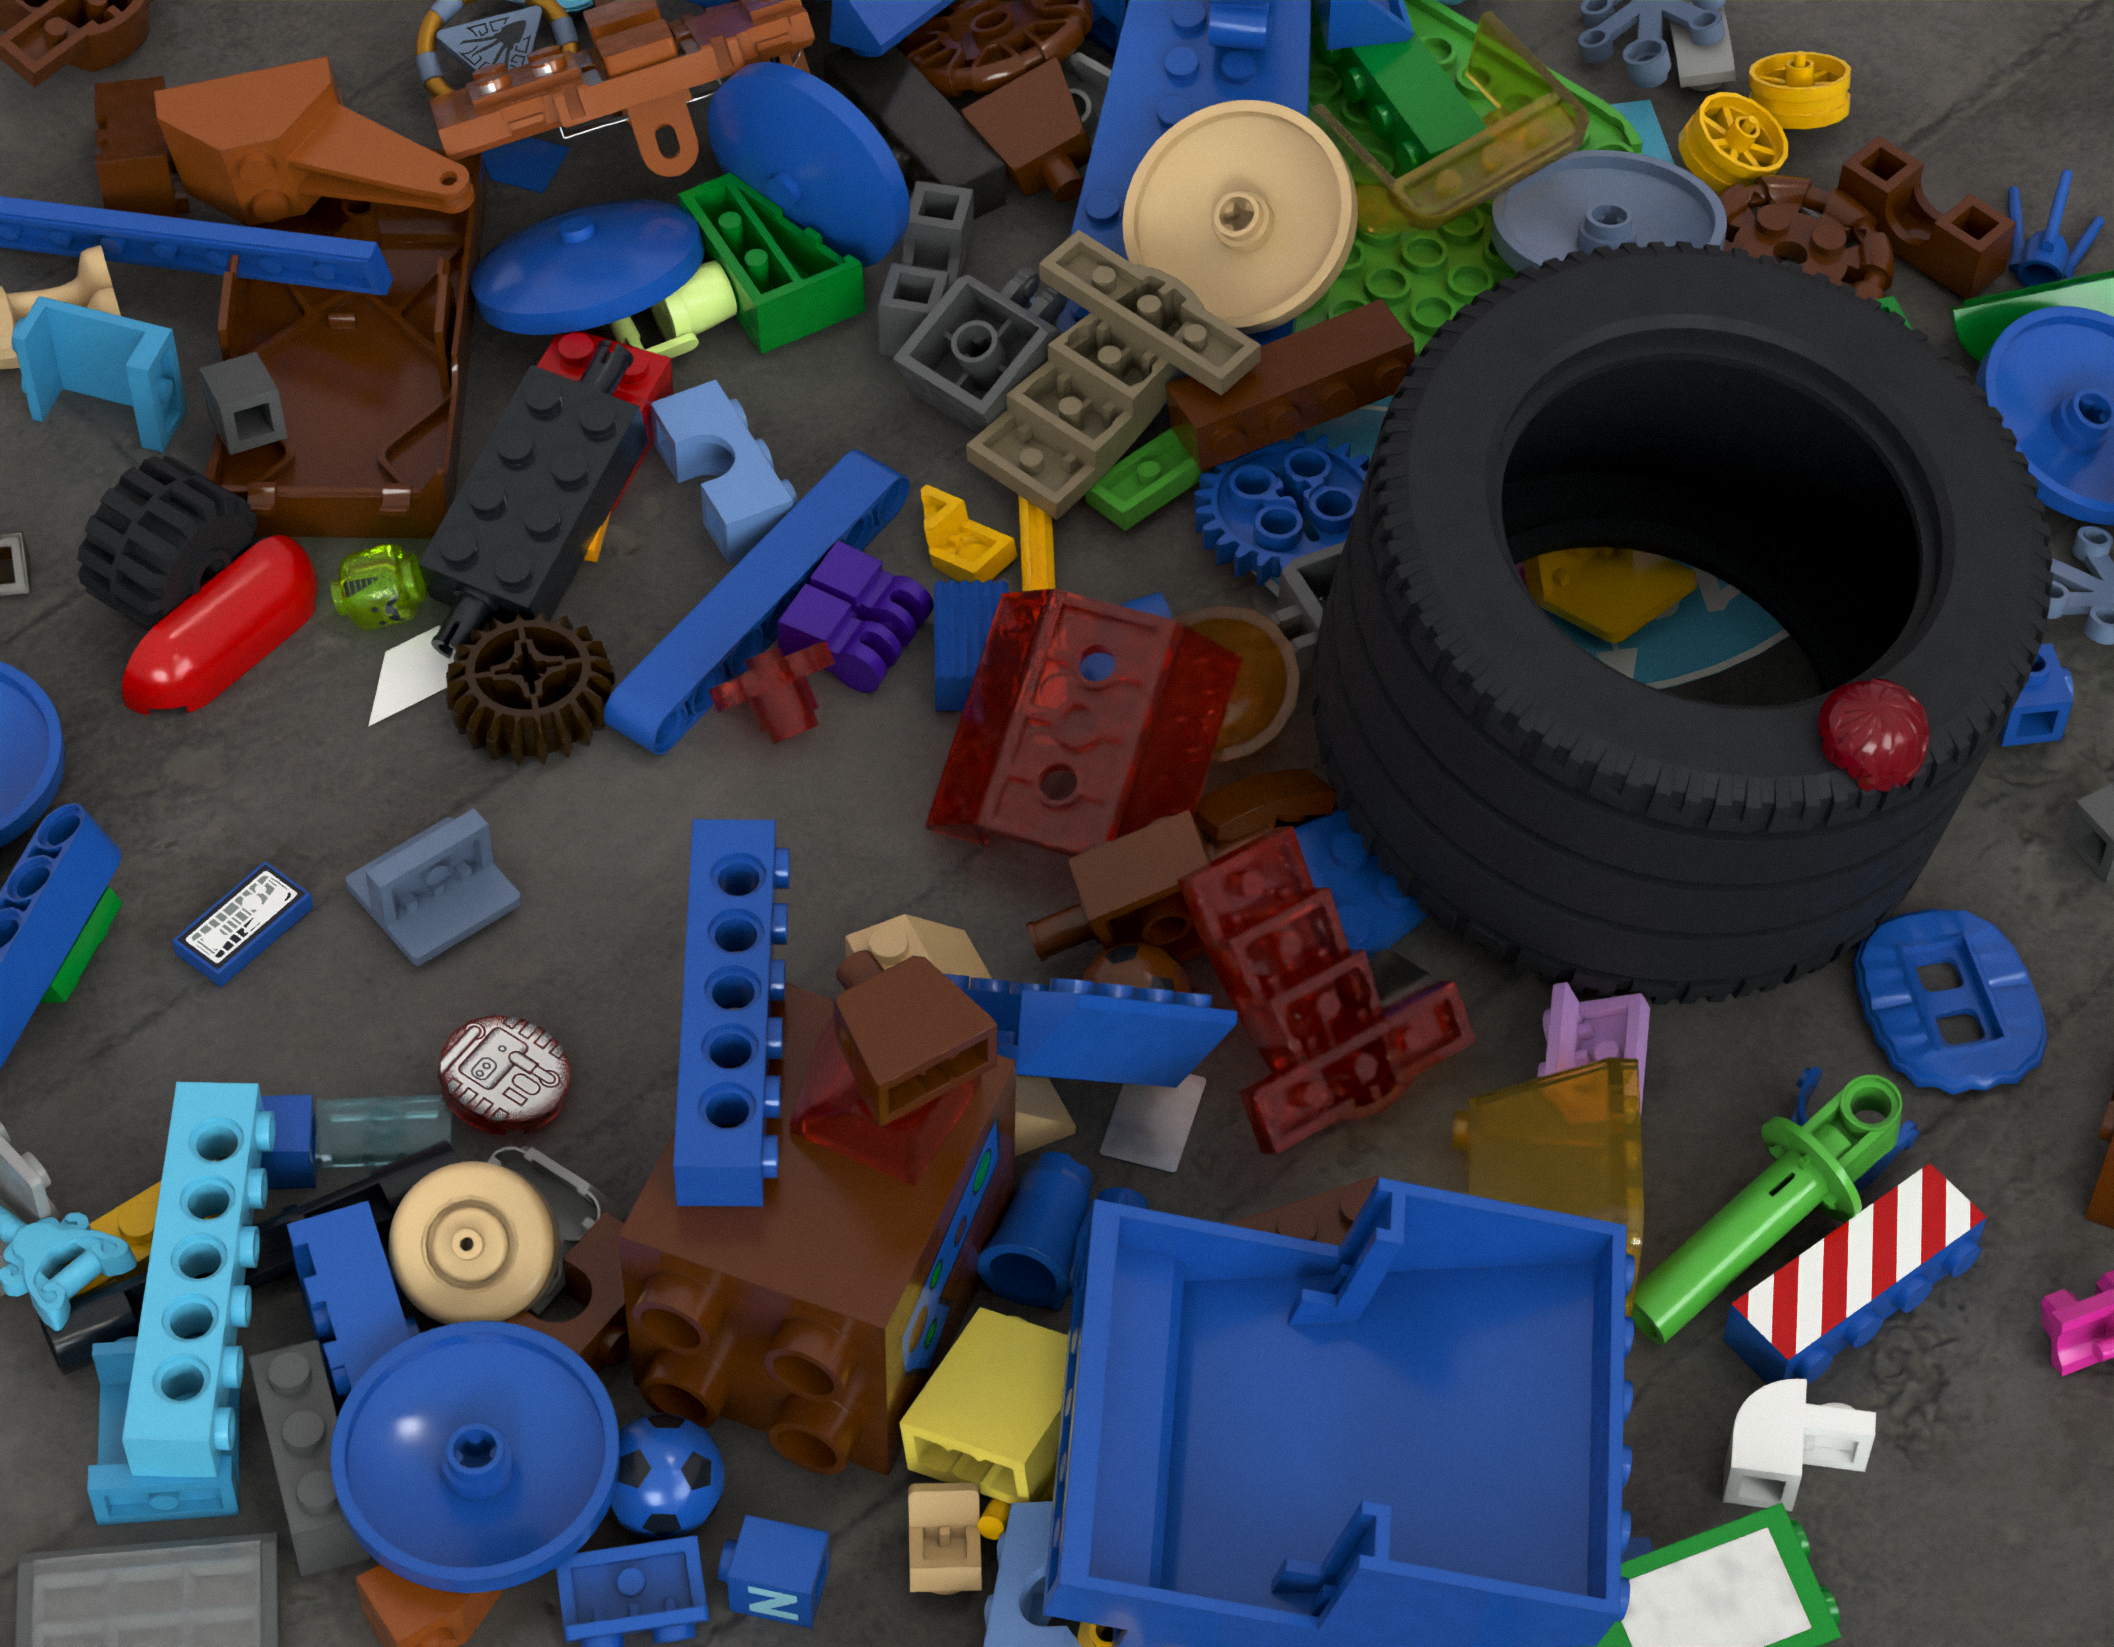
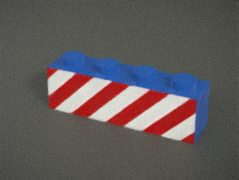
M1929 1163L1731 1303L1723 1341L1767 1385L1786 1379H1807L1808 1385L1818 1379L1828 1369L1834 1356L1849 1345L1857 1349L1869 1342L1880 1330L1883 1321L1897 1310L1901 1309L1904 1313L1915 1309L1928 1296L1933 1284L1947 1274H1950L1952 1277H1958L1966 1272L1981 1254L1982 1248L1979 1246L1987 1216Z

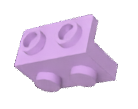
M1568 982L1553 984L1551 1008L1546 1009L1543 1014V1029L1547 1041L1546 1061L1539 1064L1537 1076L1543 1099L1546 1102H1552L1566 1126L1641 1116L1650 1007L1642 993L1579 1002Z

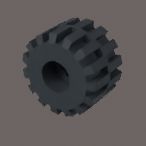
M154 456L144 459L139 469L132 466L121 475L119 483L113 489L109 487L100 499L101 505L95 515L90 516L84 529L87 532L86 539L79 546L77 560L83 564L78 571L80 583L87 587L86 592L150 631L166 615L192 594L196 595L202 586L257 543L258 537L253 535L258 526L256 514L250 511L251 505L244 499L173 457L165 456L163 459Z

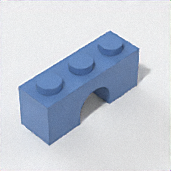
M715 379L650 403L653 444L678 483L702 475L719 476L701 484L703 524L726 562L730 565L741 561L799 501L788 479L780 481L775 473L773 460L766 443L761 438L754 440L750 434L746 415L739 401L735 398L729 400Z
M1053 1501L1011 1503L1006 1531L1000 1534L997 1542L999 1569L994 1594H990L985 1603L984 1619L987 1630L983 1647H1082L1067 1626H1048L1052 1616L1042 1615Z

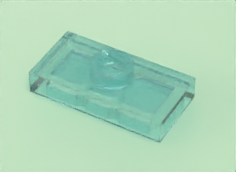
M451 1094L317 1100L315 1157L318 1168L383 1166L442 1140H447L453 1148V1102Z

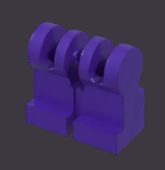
M837 540L811 575L810 585L805 584L778 620L777 660L800 668L805 661L835 674L839 680L854 690L865 693L877 690L885 679L887 668L894 666L901 656L902 647H906L917 633V626L924 624L933 611V599L929 592L914 579L903 575L894 576L882 570V561Z

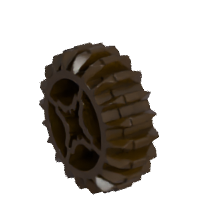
M543 610L535 620H525L517 611L512 622L503 624L493 617L488 633L472 629L470 645H456L454 662L448 664V671L446 673L448 689L445 692L448 710H451L453 723L458 729V733L467 735L473 750L487 747L494 761L506 753H510L518 766L526 756H536L545 765L549 753L557 751L569 759L573 749L572 743L590 746L593 731L605 730L604 711L607 701L614 691V668L610 665V659L607 658V651L603 647L602 641H594L587 626L573 629V625L570 623L567 615L554 623L549 622ZM527 681L531 682L534 694L529 692Z

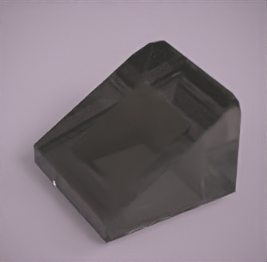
M1388 949L1375 953L1340 973L1336 978L1337 984L1355 1018H1361V1020L1388 1012L1430 988V984L1434 982L1427 971Z

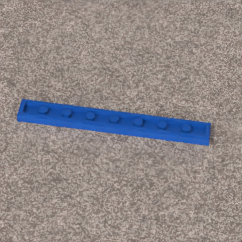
M0 196V247L80 257V253L85 249L101 245L105 261L224 275L229 258L232 255H239V278L374 295H387L394 280L377 242Z

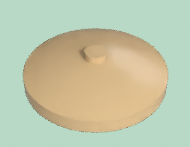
M1236 100L1212 105L1194 112L1168 129L1147 151L1138 165L1128 188L1124 204L1123 239L1125 251L1129 262L1135 266L1140 264L1159 269L1178 278L1196 294L1204 305L1205 310L1243 334L1267 331L1291 321L1311 308L1323 297L1341 273L1352 249L1357 229L1358 204L1355 184L1350 169L1336 145L1319 126L1299 112L1283 105L1259 100Z

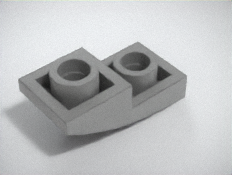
M1724 6L1716 11L1720 12L1722 16L1725 35L1719 42L1708 46L1695 44L1692 41L1688 27L1667 18L1673 44L1675 70L1680 88L1690 87L1696 91H1709L1721 87L1723 82L1736 81L1735 64Z

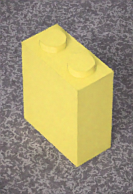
M979 1307L899 1422L908 1470L946 1483H977L980 1494L1009 1504L1038 1502L1055 1476L1068 1335L1029 1323L1017 1316H1007Z

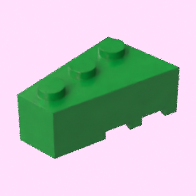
M732 173L678 193L679 206L697 220L705 247L702 263L717 260L721 264L735 295L737 313L734 316L761 354L866 311L862 262L850 254L843 258L823 244L821 234L811 227H807L805 230L799 228L783 217V209Z

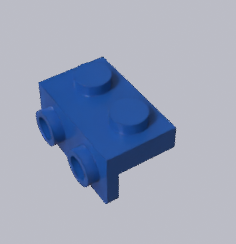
M697 1535L574 1553L569 1559L556 1567L566 1644L580 1642L581 1647H625L623 1635L652 1631L654 1644L697 1638L695 1624L709 1623L710 1619L706 1603Z

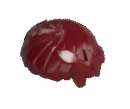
M1873 678L1870 681H1857L1849 685L1843 684L1829 695L1820 709L1817 726L1819 727V735L1823 737V754L1830 763H1835L1839 769L1847 770L1851 778L1857 779L1861 790L1872 791L1876 789L1877 791L1887 792L1892 787L1898 788L1901 786L1903 788L1919 773L1928 752L1929 723L1925 709L1917 697L1903 686L1879 678Z

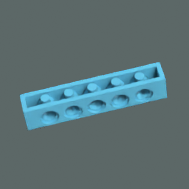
M176 1082L122 1436L132 1476L218 1478L221 1450H232L235 1412L233 1407H227L230 1388H240L243 1379L242 1346H236L238 1328H248L251 1320V1287L244 1285L246 1268H257L259 1261L260 1233L258 1226H252L254 1209H265L268 1176L266 1168H260L262 1152L273 1151L276 1134L274 1111H264L259 1083ZM220 1157H228L220 1161H213ZM221 1214L213 1219H204L210 1215ZM203 1273H213L206 1278H194ZM193 1333H205L204 1335L195 1339H184L185 1337ZM197 1393L196 1396L188 1400H175L183 1394Z

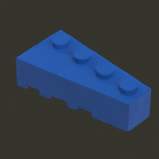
M368 1201L287 1224L302 1300L315 1340L318 1339L326 1375L338 1413L356 1382L371 1365L398 1344L420 1334L415 1317L404 1318L400 1302L407 1299L395 1280L390 1262L386 1260Z

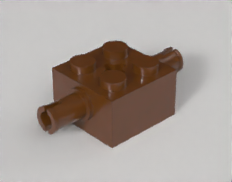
M1186 810L1174 816L1158 818L1145 828L1113 841L1100 842L1089 848L1086 852L1067 859L1080 894L1078 896L1080 903L1037 921H1030L1026 923V927L1041 962L1055 954L1095 939L1097 944H1102L1104 950L1121 943L1143 941L1167 951L1182 963L1245 937L1228 893L1231 890L1229 883L1284 862L1268 824L1262 826V829L1214 847L1212 842L1206 844L1190 810Z

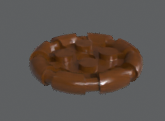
M955 0L903 39L899 49L900 69L907 81L913 83L917 89L927 94L956 98L962 97L966 90H974L978 96L990 94L1053 57H1056L1060 64L1069 58L1083 44L1084 36L1091 30L1094 21L1092 0Z
M1769 175L1757 177L1753 185L1744 187L1741 183L1737 182L1716 193L1724 206L1727 216L1725 239L1733 242L1725 241L1723 251L1731 252L1733 247L1748 250V256L1760 258L1761 254L1776 258L1790 257L1800 263L1799 265L1803 266L1802 271L1815 276L1816 272L1829 276V282L1838 286H1842L1845 283L1844 281L1852 283V285H1848L1857 289L1855 295L1864 300L1868 297L1874 300L1885 298L1883 291L1891 287L1894 277V255L1891 243L1886 233L1876 230L1878 221L1876 217L1863 204L1846 192L1836 187L1831 192L1812 186L1813 179ZM1760 207L1755 217L1751 209ZM1803 208L1822 214L1820 220L1801 213ZM1857 242L1858 246L1846 249L1845 244Z

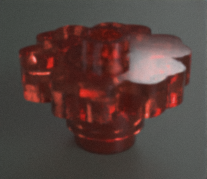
M826 641L785 657L779 646L745 660L749 672L708 690L718 713L748 701L761 732L768 730L773 744H776L820 725L814 712L819 706L806 676L836 663Z

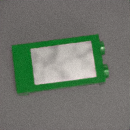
M1779 1503L1621 1563V1576L1627 1577L1630 1582V1599L1626 1615L1621 1622L1615 1621L1597 1646L1585 1647H1827L1841 1637L1837 1627L1840 1622V1616L1831 1592L1824 1585L1818 1584L1807 1560L1810 1557V1547L1802 1526L1797 1520L1789 1519L1783 1503Z

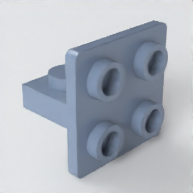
M474 808L456 819L452 817L444 818L346 876L347 889L416 966L426 963L516 909L522 903L520 892L494 864L489 824Z

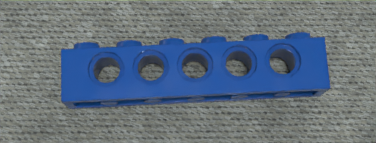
M693 819L673 1162L677 1206L763 1207L764 1178H778L779 1138L778 1135H766L767 1118H780L781 1076L769 1075V1059H783V1017H771L772 1002H785L786 963L785 959H774V945H787L788 904L776 903L777 889H789L790 848L777 847L776 820ZM731 1008H741L737 1010H728ZM727 1066H740L737 1068H724ZM729 1124L738 1125V1126L733 1127V1128H721V1127H720V1126L729 1125Z

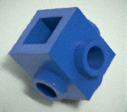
M2052 643L2041 644L2034 666L2030 672L2029 680L1998 734L2001 747L2058 741L2063 738L2073 703V680L2069 669L2060 666Z

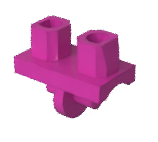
M2114 1270L2104 1273L2096 1282V1295L2080 1301L2072 1292L2062 1289L2044 1296L2041 1300V1326L2051 1339V1365L2061 1376L2114 1358Z

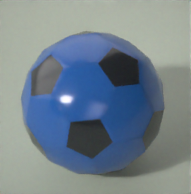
M658 1413L641 1416L618 1431L620 1439L619 1478L613 1500L608 1509L616 1522L637 1536L661 1541L686 1536L703 1525L716 1512L724 1493L725 1464L717 1443L705 1428L686 1417L670 1413Z

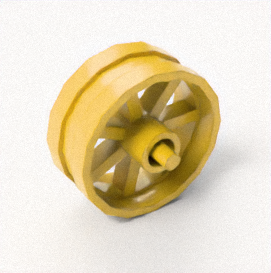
M1804 51L1773 54L1759 59L1750 66L1749 87L1751 92L1749 98L1768 110L1783 129L1826 127L1840 122L1849 115L1850 93L1848 89L1851 82V67L1844 60L1828 54Z
M1717 92L1707 96L1694 115L1685 124L1679 133L1678 149L1685 165L1693 175L1705 182L1713 191L1719 192L1737 182L1746 187L1753 185L1757 177L1775 175L1788 157V140L1782 126L1760 104L1737 93Z

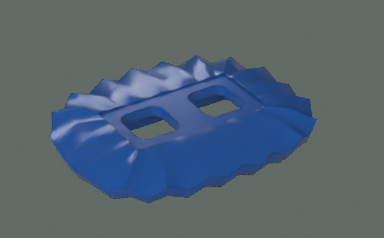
M1928 909L1904 913L1885 920L1879 926H1875L1871 934L1859 943L1852 963V969L1856 976V995L1862 1003L1863 1019L1872 1028L1875 1044L1885 1050L1891 1069L1904 1073L1917 1088L1937 1087L1951 1095L1970 1089L1986 1091L1999 1084H2017L2029 1070L2041 1065L2047 1045V1033L2039 998L2015 946L1995 924L1967 910ZM1944 962L1950 963L1955 967L1962 986L1936 992H1930L1923 988L1916 968L1920 966ZM1963 1014L1971 1015L1976 1019L1983 1038L1959 1044L1947 1043L1943 1039L1937 1024V1020L1940 1018Z

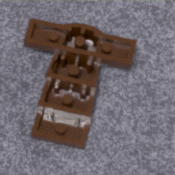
M0 0V28L5 31L0 35V59L34 88L66 64L92 73L111 67L131 56L145 42L150 31L149 4L154 0Z

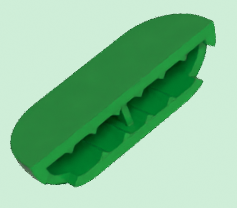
M2114 269L1963 300L1964 307H1949L1954 335L1961 347L1972 358L1981 363L1985 353L1999 335L2012 322L2032 311L2047 307L2074 306L2099 311L2114 317Z

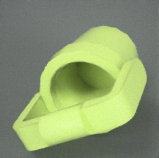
M717 260L701 263L697 272L685 285L666 299L650 307L653 318L666 342L644 349L640 342L641 336L630 316L608 325L617 342L674 358L698 346L699 341L696 335L736 315L737 303L726 272Z

